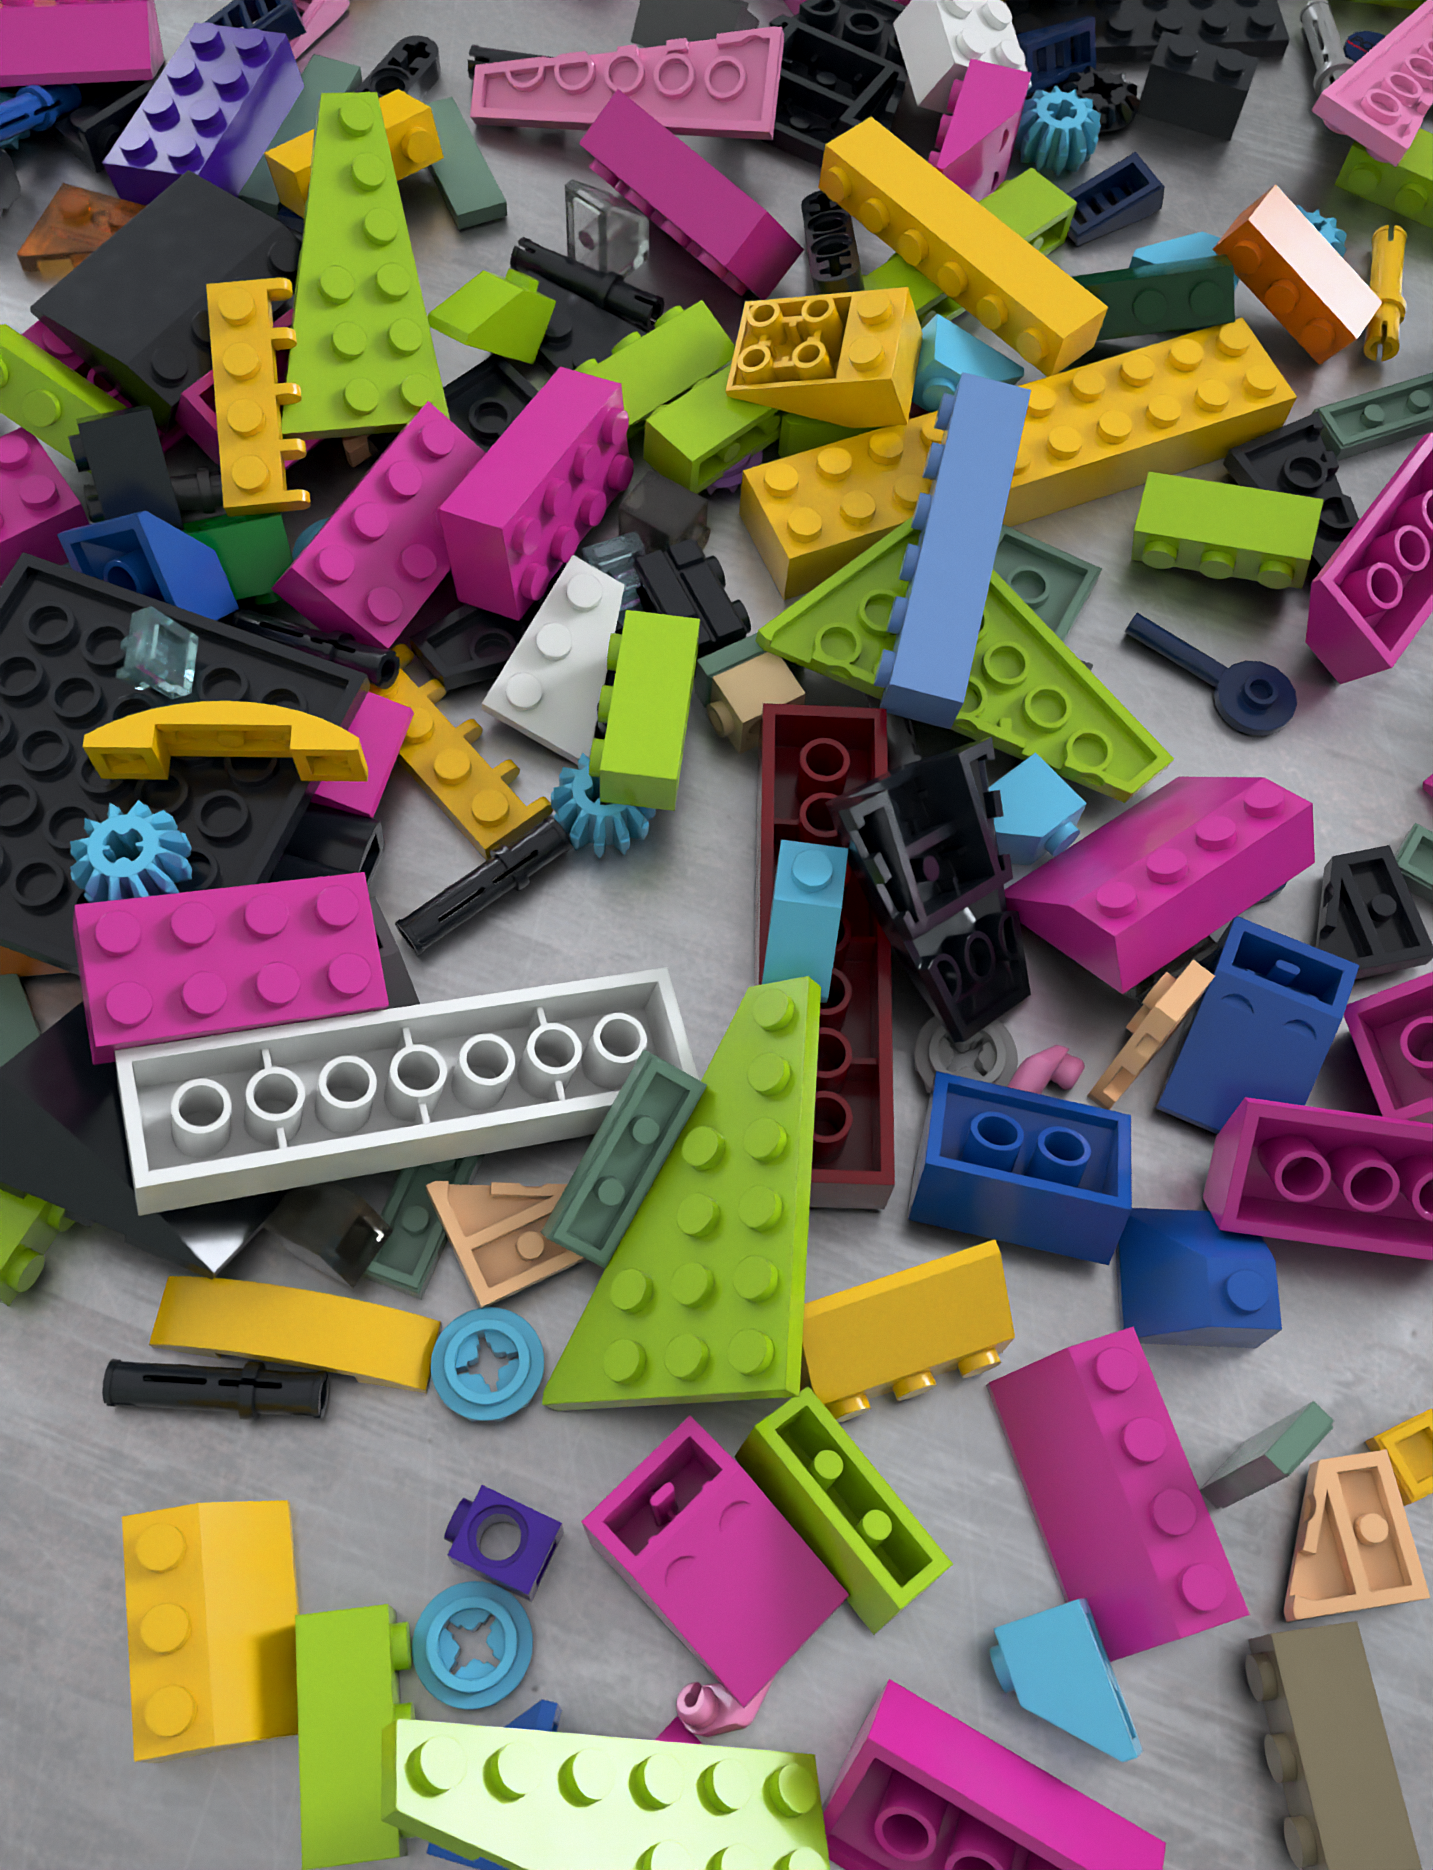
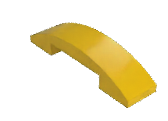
M201 701L175 704L146 710L105 724L85 734L83 748L101 779L168 780L171 756L290 757L294 760L301 781L368 782V767L357 736L322 718L275 705L240 701Z
M168 1276L149 1345L152 1348L221 1359V1355L225 1354L355 1376L356 1380L361 1383L427 1394L431 1378L432 1352L440 1336L442 1323L438 1320L383 1305L305 1289L223 1278L211 1280L207 1277Z

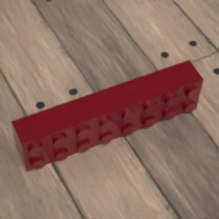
M763 703L758 739L754 986L762 985L781 840L843 848L825 802L888 772L887 709ZM847 859L842 910L827 1003L820 1002L810 1207L885 1209L895 1186L891 944L880 927Z

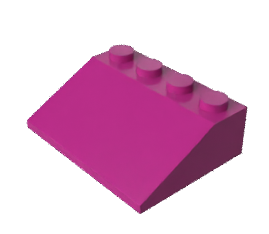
M1179 776L1006 888L1004 891L1007 911H1018L1020 923L1118 992L1124 994L1315 863L1313 803L1265 777Z

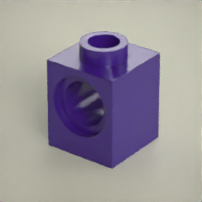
M481 1485L473 1502L466 1498H462L445 1531L444 1540L452 1543L447 1556L454 1565L532 1602L560 1543L564 1530L561 1522ZM497 1522L511 1523L521 1532V1541L518 1549L513 1555L503 1560L489 1559L480 1550V1541L483 1533L489 1526Z

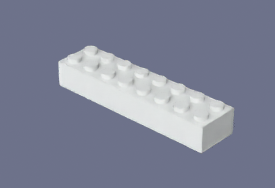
M668 967L114 1050L138 1216L596 1134L643 1049L699 1080Z

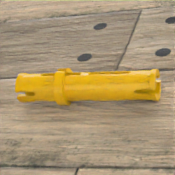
M1389 225L1378 228L1372 236L1370 289L1378 296L1382 304L1367 324L1363 351L1365 356L1373 361H1376L1378 344L1382 345L1381 361H1387L1397 355L1400 348L1399 324L1403 322L1406 313V301L1402 296V277L1407 238L1404 229L1396 225L1393 230V241L1388 240Z

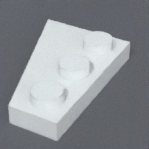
M572 555L483 700L482 710L578 765V759H580L582 753L589 758L597 723V705L607 674L610 635L615 633L625 585Z

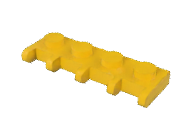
M269 278L206 284L223 507L229 517L308 509L311 506L310 493L301 489L287 490L285 461L306 457V444L301 439H283L280 405L296 404L302 400L301 387L296 383H278L275 350L292 349L297 345L296 331L288 327L273 328L271 301L287 300L293 296L292 283L286 278Z
M399 644L391 649L397 653L395 656L399 657L400 669L396 681L388 689H380L370 684L371 688L369 692L407 706L414 712L396 760L487 861L491 858L490 851L501 843L505 846L510 845L550 816L554 809H552L551 802L546 797H540L528 806L519 799L508 787V784L519 775V767L511 759L503 761L493 769L470 745L481 736L483 728L475 719H468L455 728L434 705L446 694L445 687L438 679H432L418 688L402 670L411 663L414 653L406 644Z

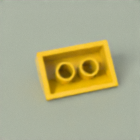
M994 1239L805 1303L800 1391L809 1386L836 1421L840 1423L868 1412L871 1409L869 1399L894 1391L897 1401L906 1400L937 1386L934 1379L935 1376L959 1368L962 1378H967L1000 1365L1001 1360L998 1354H1001L1015 1338L1001 1252L996 1240Z
M288 1500L205 1502L122 1516L134 1762L157 1764L298 1736L295 1615H300L290 1502Z

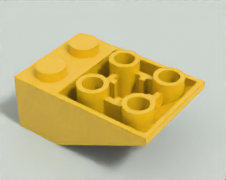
M900 287L745 302L725 390L727 396L852 429L907 425L923 338L909 288Z

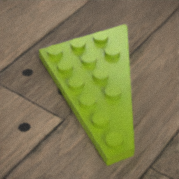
M913 516L761 627L757 632L755 642L769 653L882 700L884 688L874 686V680L883 649L893 651L897 634L886 632L895 597L905 598L909 582L900 580L899 573L908 543L918 545L921 530L911 528ZM992 569L964 703L951 730L977 741L992 737L993 748L1024 761L1034 753H1037L1059 776L1126 803L1166 770L1174 758Z
M809 976L748 987L701 1080L707 1086L606 1266L543 1390L542 1405L557 1411L799 1397L821 986Z

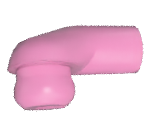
M1055 1045L1025 1058L1007 1087L1041 1094L1051 1080L1062 1089L1069 1090L1075 1085L1085 1065L1080 1058L1067 1053L1069 1048Z
M775 1676L745 1708L720 1683L701 1686L698 1681L689 1683L678 1694L676 1712L689 1732L704 1737L745 1729L753 1722Z

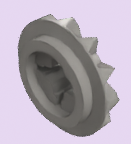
M935 1015L922 1027L915 1042L914 1070L919 1072L925 1082L927 1093H931L936 1071L1007 1087L1017 1070L1018 1054L1015 1042L1006 1027L997 1019L967 1041L954 1043ZM980 1044L982 1045L974 1063L978 1071L974 1072L967 1066L959 1071L956 1069L951 1073L948 1071L955 1055L951 1048L955 1047L958 1051L964 1053L970 1048L974 1050Z

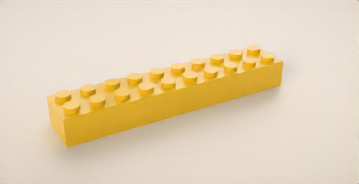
M1243 317L1235 319L1233 323L1208 327L1019 385L1018 387L1030 389L1031 394L1002 524L1008 527L1016 526L1145 484L1149 471L1173 475L1226 457L1229 449L1283 427L1297 396ZM938 411L909 419L907 425L882 427L743 470L739 515L783 600L809 593L913 516L920 492L929 494L932 480L922 476L931 443L941 444L944 431L934 428Z

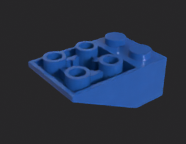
M1236 916L1212 949L1206 969L1215 977L1189 1013L1156 1105V1109L1216 1134L1220 1132L1245 1097L1305 1106L1343 1019L1359 969L1358 964Z

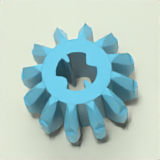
M1056 85L1051 93L1036 89L1033 97L1025 100L1014 146L1015 149L1021 152V162H1034L1037 166V172L1048 168L1052 169L1058 176L1063 168L1077 172L1083 162L1090 161L1091 155L1096 150L1101 127V114L1092 109L1093 100L1089 98L1079 99L1076 89L1070 93L1061 92Z
M582 753L580 759H578V770L562 767V772L559 774V786L555 787L551 792V807L556 812L554 819L561 825L566 834H570V842L575 851L588 843H592L594 853L599 859L605 853L607 845H614L625 855L630 848V838L644 841L649 832L648 821L653 820V817L656 815V809L600 802V777L589 776L590 758Z
M140 800L134 804L128 814L124 815L119 807L109 803L107 820L99 823L84 818V829L89 837L70 841V852L76 860V863L70 867V874L77 887L85 890L84 896L89 903L179 893L174 883L192 879V867L186 859L191 855L192 847L185 833L177 830L178 826L170 814L164 810L152 814L148 805L143 804Z

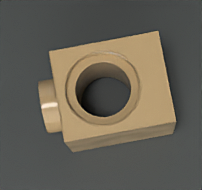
M766 652L712 677L711 703L707 705V714L716 733L722 738L728 736L737 752L741 754L758 746L763 703L804 705L806 693L783 659Z

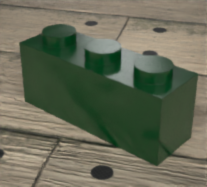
M1226 254L1071 276L1108 306L1096 341L1235 322L1234 268Z

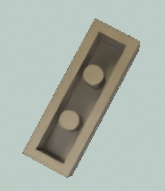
M1353 1621L1270 1633L1248 1639L1251 1654L1246 1656L1245 1661L1247 1680L1254 1698L1258 1702H1263L1270 1730V1734H1267L1264 1740L1265 1756L1272 1777L1277 1783H1282L1290 1814V1817H1286L1284 1820V1835L1294 1864L1303 1870H1422L1358 1622Z

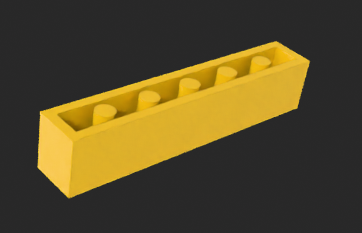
M869 117L825 145L818 188L1045 376L1049 377L1058 374L1094 347L1108 306L874 118Z

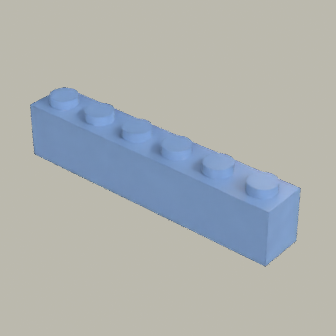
M962 372L954 395L943 393L934 424L935 429L944 431L941 444L931 443L922 476L932 480L929 494L920 492L911 522V528L921 530L918 545L908 543L899 573L900 580L909 582L905 598L895 597L886 632L897 634L893 651L883 649L874 680V686L884 688L880 708L887 709V713L951 729L964 703L1031 394L1030 389Z

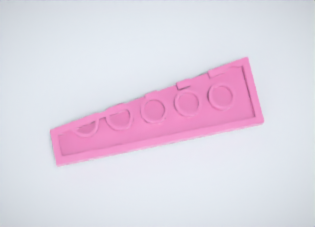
M1427 0L1327 87L1311 110L1323 119L1324 124L1331 131L1350 136L1365 146L1367 153L1372 158L1383 163H1391L1395 167L1409 149L1423 122L1425 114L1433 103V0Z
M773 26L717 34V39L688 42L687 38L666 40V45L638 49L636 44L619 46L616 52L588 55L586 51L560 54L553 58L541 56L475 65L470 118L476 125L588 130L616 90L619 89L674 135L773 140L784 45L782 27Z

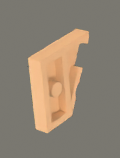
M1192 960L1177 979L1166 972L1142 1002L1143 1006L1126 1026L1133 1035L1087 1096L1103 1109L1110 1110L1178 1029L1215 975L1195 960Z
M434 1181L426 1185L429 1199L481 1309L587 1260L547 1239L541 1233L567 1184H544L542 1187L506 1182H491V1185L448 1184L449 1181Z
M1387 1449L1321 1459L1310 1464L1283 1610L1286 1622L1431 1598Z

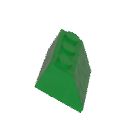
M281 512L229 517L226 513L183 522L184 530H181L182 532L215 550L236 600L252 596L254 597L255 604H267L284 600L271 589L293 562Z

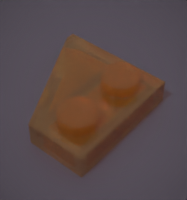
M62 183L17 253L21 267L24 271L39 272L40 261L70 259L73 268H76L146 206Z

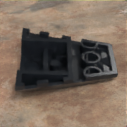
M806 0L800 4L797 15L789 17L782 14L771 20L769 27H782L784 45L773 140H759L822 168L825 145L869 117L874 118L890 131L909 79L893 25L894 21L907 6L893 0Z
M992 737L899 766L825 802L842 847L848 848V862L880 927L913 983L954 1043L967 1041L1031 995L1019 912L1014 910L1007 911L1004 884L1013 879L1010 854L999 855L993 819L1004 816L1000 790L989 791L985 761L995 759Z
M84 1001L79 1003L0 1068V1190L21 1199H25L27 1194H31L64 1208V1217L89 1228L95 1222L124 1234L125 1243L211 1280L300 1190V1187L138 1216L118 1088L116 1062L93 1065Z

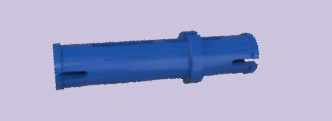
M54 84L42 87L29 85L19 89L15 98L0 103V142L11 139L30 129L36 131L48 129L56 122V118L81 107L82 96L76 84Z

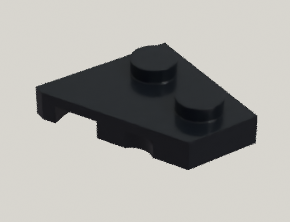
M1390 845L1332 856L1324 867L1316 948L1358 964L1359 969L1355 979L1426 965L1433 958L1432 942Z

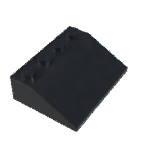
M188 170L30 307V312L134 407L148 404L152 410L156 427L166 435L178 423L175 420V415L181 393L213 369L206 284L269 278H286L290 280L293 296L287 300L271 301L273 322H275L293 308L302 241L283 223Z

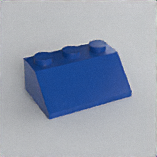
M936 1071L913 1173L908 1220L1109 1265L1132 1211L1131 1115Z

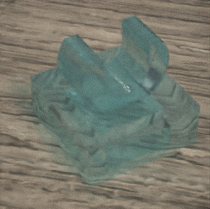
M637 531L582 548L583 561L625 585L620 611L640 605V599L635 588L641 587V582L632 563L637 557L645 555V547Z
M152 606L133 612L129 635L121 641L120 646L121 649L126 651L125 666L117 670L116 677L138 690L151 686L170 699L192 693L198 636Z

